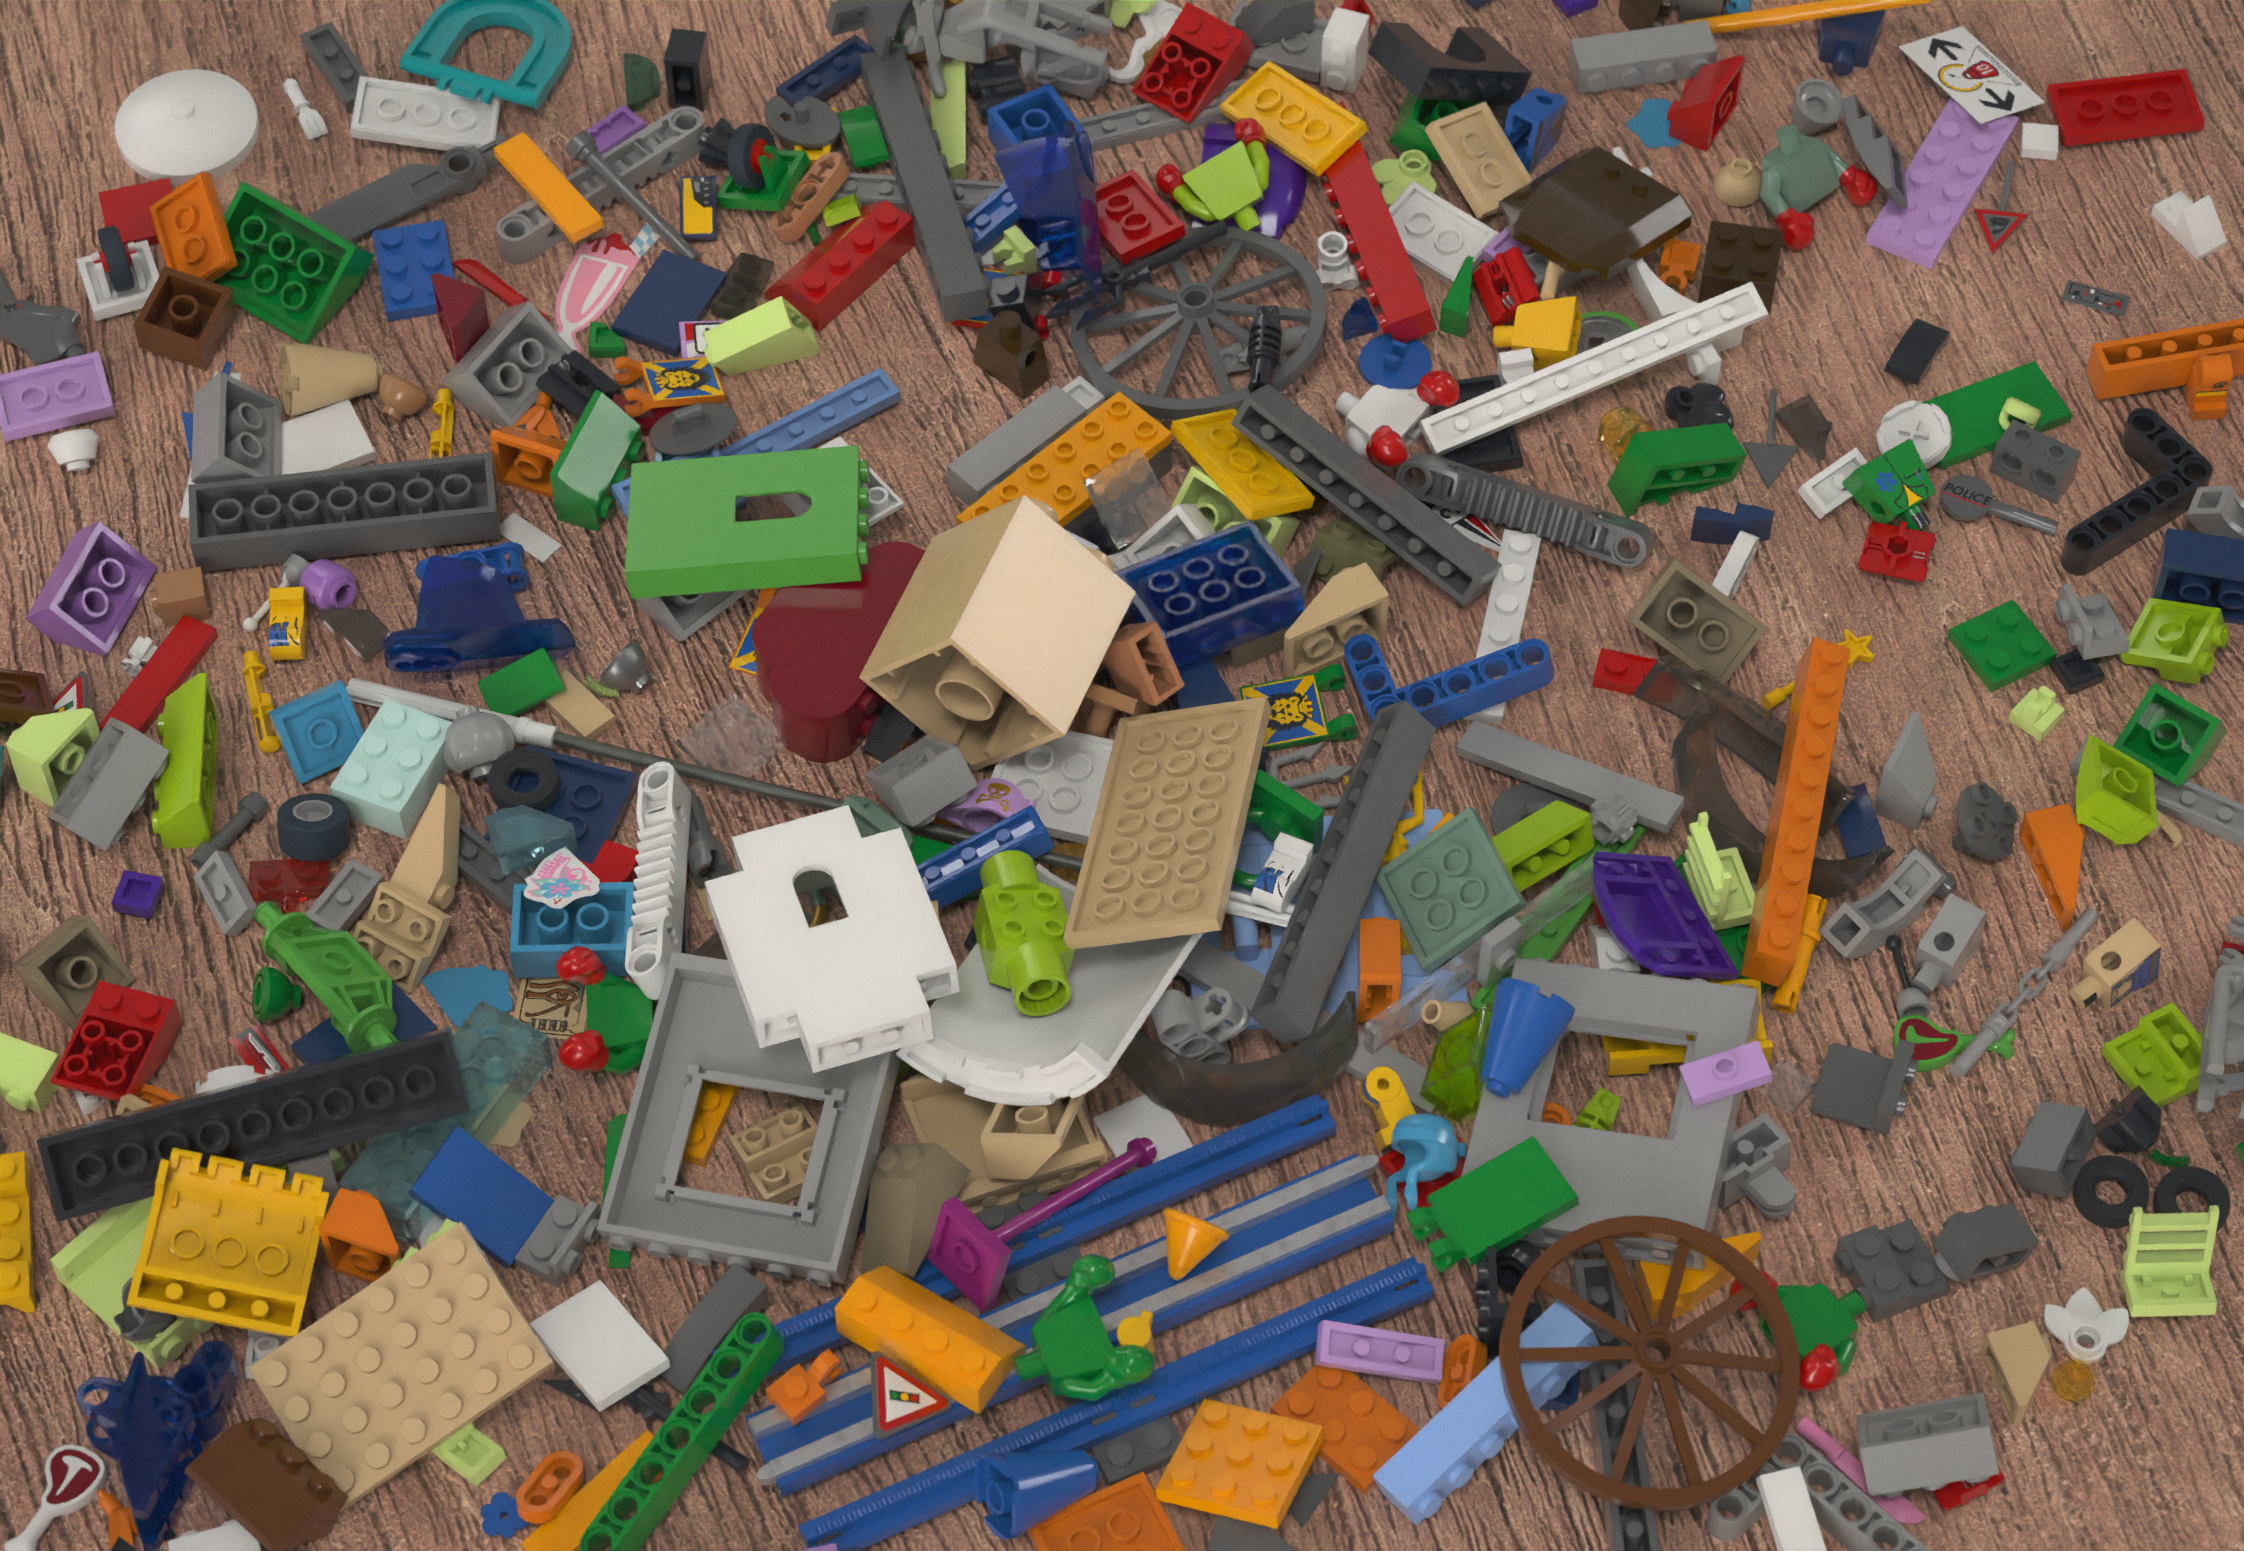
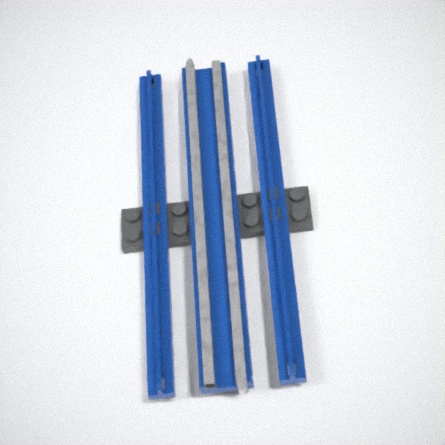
M1317 1093L1103 1184L1004 1244L1012 1250L1001 1286L1010 1303L979 1315L977 1318L1026 1345L1024 1354L1032 1352L1031 1328L1051 1301L1065 1288V1282L1069 1278L1076 1260L1082 1257L1076 1246L1077 1244L1336 1134V1124L1329 1114L1327 1100H1321ZM1317 1116V1120L1299 1127V1123ZM1353 1154L1202 1219L1227 1230L1230 1237L1217 1246L1180 1280H1173L1168 1273L1166 1235L1109 1259L1115 1269L1114 1280L1106 1287L1095 1290L1090 1296L1093 1299L1113 1347H1120L1117 1337V1329L1120 1323L1128 1317H1140L1143 1309L1154 1315L1151 1325V1332L1154 1336L1393 1232L1395 1219L1391 1213V1207L1384 1195L1377 1196L1367 1179V1176L1377 1170L1379 1157L1374 1154L1362 1157ZM1037 1190L1029 1194L1021 1192L1018 1196V1203L1003 1208L997 1205L984 1207L976 1218L989 1231H993L1049 1198L1048 1193L1041 1195ZM1414 1256L1159 1367L1153 1370L1152 1374L1144 1381L1127 1385L1122 1389L1115 1388L1096 1401L1060 1395L1066 1409L798 1526L799 1535L806 1549L836 1543L837 1551H859L977 1499L974 1484L975 1465L977 1461L985 1459L983 1456L990 1453L1089 1450L1092 1457L1096 1460L1108 1487L1140 1472H1144L1147 1475L1167 1466L1182 1440L1169 1416L1170 1413L1315 1350L1317 1346L1318 1324L1322 1320L1367 1327L1433 1298L1434 1289L1426 1277V1267L1423 1262L1418 1264ZM929 1260L921 1262L913 1278L907 1277L945 1300L963 1294ZM1411 1280L1415 1282L1414 1284H1411L1398 1291L1395 1290V1287H1398ZM843 1296L775 1324V1327L784 1337L785 1347L781 1356L765 1378L819 1356L828 1349L833 1350L851 1342L848 1338L837 1333L834 1308ZM766 1333L760 1334L755 1339L754 1344L760 1342ZM718 1349L712 1351V1354L714 1355ZM868 1363L838 1376L835 1380L825 1385L823 1389L826 1391L827 1400L795 1426L774 1404L745 1417L747 1429L765 1463L757 1471V1483L764 1486L775 1484L781 1498L971 1416L975 1412L944 1395L952 1404L948 1411L886 1438L877 1439L873 1434L871 1365ZM741 1367L734 1369L728 1379L735 1377ZM1014 1367L984 1409L1046 1383L1044 1376L1042 1375L1021 1383ZM839 1533L840 1536L817 1546V1541Z

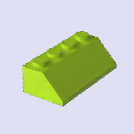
M198 673L166 697L165 714L158 715V731L160 737H163L162 746L170 750V752L166 756L168 763L161 774V778L154 780L155 800L159 801V810H153L152 827L154 834H160L164 849L194 848L202 841L208 844L212 840L219 718L206 673Z

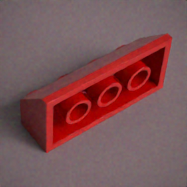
M886 200L862 206L860 216L842 222L764 292L765 298L771 301L782 296L811 321L814 330L821 332L915 246L913 217Z

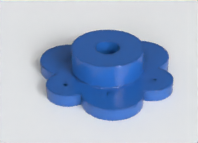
M506 1492L494 1494L490 1501L491 1504L484 1505L480 1510L481 1516L484 1519L482 1529L488 1536L501 1534L503 1538L509 1539L515 1535L516 1530L524 1529L529 1524L517 1513L516 1497L511 1499V1496Z

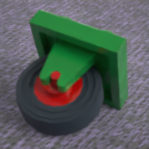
M758 123L740 125L734 131L729 142L728 167L730 174L716 195L720 208L782 212L811 162L807 152L776 149L773 134L768 127Z

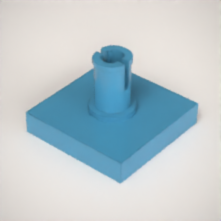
M340 679L268 712L294 776L300 784L345 764L364 734L346 687Z

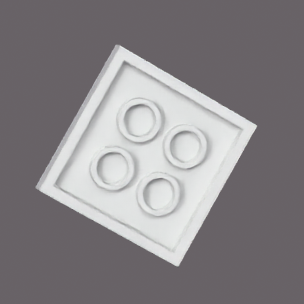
M1068 730L1065 736L997 762L990 779L1007 780L1020 789L1024 799L1034 801L1037 805L1035 810L1047 829L1049 836L1087 845L1114 740Z

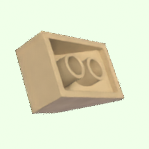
M1366 562L1353 568H1345L1333 576L1284 634L1282 679L1312 674L1345 659V644L1355 635L1368 634L1374 637L1378 644L1386 640L1389 594Z

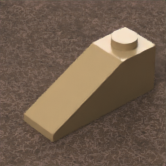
M441 783L438 784L389 881L442 912L451 904L455 894L454 888L458 882L460 795Z

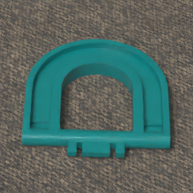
M448 0L431 14L404 52L400 60V69L437 80L436 88L445 92L449 87V92L454 95L475 101L480 96V102L490 104L492 99L496 97L538 110L569 64L572 52L571 30L563 13L547 0ZM508 26L516 28L528 35L533 42L506 82L447 64L464 39L472 32L484 27Z

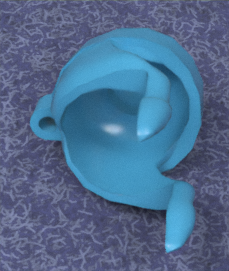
M1425 1113L1411 1114L1401 1118L1392 1130V1148L1399 1153H1403L1405 1157V1164L1402 1169L1390 1175L1386 1183L1387 1194L1385 1199L1391 1207L1394 1219L1397 1211L1396 1183H1406L1404 1195L1409 1210L1412 1211L1417 1207L1416 1182L1435 1180L1444 1176L1446 1172H1453L1457 1166L1458 1159L1466 1158L1467 1144L1458 1142L1454 1128L1444 1117Z

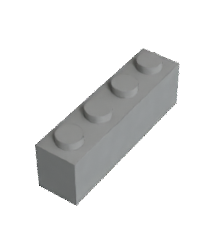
M1703 20L1570 39L1568 66L1577 94L1661 82L1666 83L1689 79L1690 77L1695 78L1703 66L1716 62L1718 50L1708 21Z
M1054 385L947 466L948 490L966 505L971 506L1087 416V409L1058 385Z

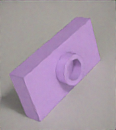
M1758 1040L1679 1066L1681 1077L1693 1107L1773 1081L1772 1072Z

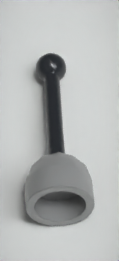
M1891 935L1886 939V947L1893 953L1904 989L1896 999L1899 1018L1901 1019L1907 1015L1927 1017L1931 1012L1928 998L1922 990L1911 987L1900 951L1902 941L1897 935Z

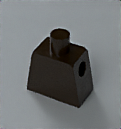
M1011 310L1002 311L980 329L973 362L983 371L1023 400L1049 380L1043 340L1038 333L1021 322V317L1017 312Z

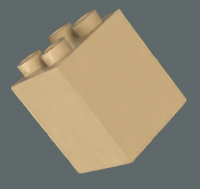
M1022 495L932 538L859 678L927 735L930 734L957 745L966 763H970L969 769L974 772L1066 735L1136 592L1114 573V565L1104 553L1097 549L1083 546L1059 525L1057 513L1049 505L1040 500Z

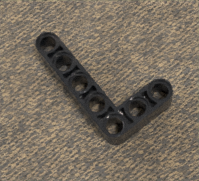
M2147 408L2132 410L2128 415L2121 440L2124 451L2153 478L2068 531L2060 562L2063 569L2069 574L2082 576L2100 567L2187 512L2197 488L2209 486L2213 472L2210 462L2153 410Z

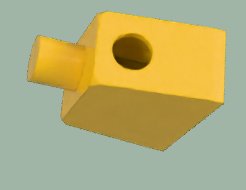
M1570 296L1519 305L1516 310L1514 325L1494 327L1493 341L1495 348H1512V351L1531 348L1533 369L1537 371L1577 355L1582 327V316L1577 297Z

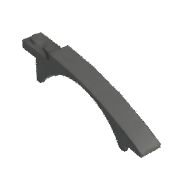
M837 0L830 3L825 27L830 36L863 28L879 59L884 60L890 58L896 34L905 21L915 13V7L912 4L913 0Z

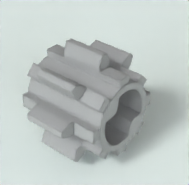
M1612 794L1607 799L1600 796L1590 806L1592 811L1593 838L1598 839L1604 845L1608 843L1612 845L1618 839L1624 843L1635 832L1632 826L1638 821V818H1636L1638 810H1635L1634 803L1630 799L1624 798L1622 794Z

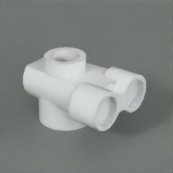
M1335 231L1319 236L1317 239L1318 270L1315 272L1320 278L1324 292H1330L1336 288L1344 290L1356 288L1359 285L1357 268L1350 263L1345 236Z

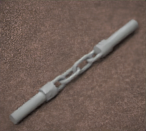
M2091 908L2086 909L2062 938L2053 946H2050L2049 950L2041 956L2043 966L2041 968H2032L2026 973L2018 984L2019 994L2011 1003L2003 1002L1994 1010L1980 1027V1033L1950 1066V1071L1953 1075L1962 1078L1987 1048L2004 1035L2018 1017L2017 1007L2025 998L2033 999L2041 992L2048 982L2046 973L2049 970L2052 972L2059 971L2070 956L2073 948L2097 922L2099 916L2096 911ZM2035 974L2034 979L2040 980L2042 978V981L2030 993L2031 987L2027 986L2024 988V985ZM2004 1008H2006L2004 1011L2006 1015L2012 1013V1016L2009 1019H2007L2004 1015L2000 1014Z

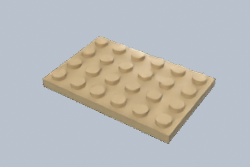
M460 1222L249 1367L248 1370L295 1446L301 1449L306 1454L307 1459L322 1473L332 1477L336 1486L348 1496L340 1511L342 1512L555 1364L466 1225Z

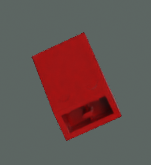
M1187 2L1131 92L1190 125L1238 76L1255 46L1244 32Z
M99 980L50 1080L51 1084L118 1102L121 1096L130 1093L136 1095L168 1058L183 1026L175 1000Z

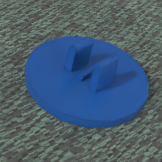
M1391 333L1382 334L1371 339L1362 348L1358 360L1360 374L1371 386L1381 385L1392 389L1417 388L1420 384L1419 379L1429 373L1432 368L1430 352L1421 341L1413 339L1402 343L1394 340Z

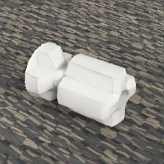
M137 637L128 651L132 659L124 658L121 662V668L127 674L136 677L142 670L140 663L146 664L158 649L152 643L153 640L151 638Z

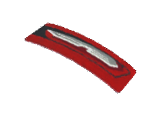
M256 1025L229 1040V1044L249 1066H254V1073L266 1075L265 1068L275 1073L290 1069L275 1047Z

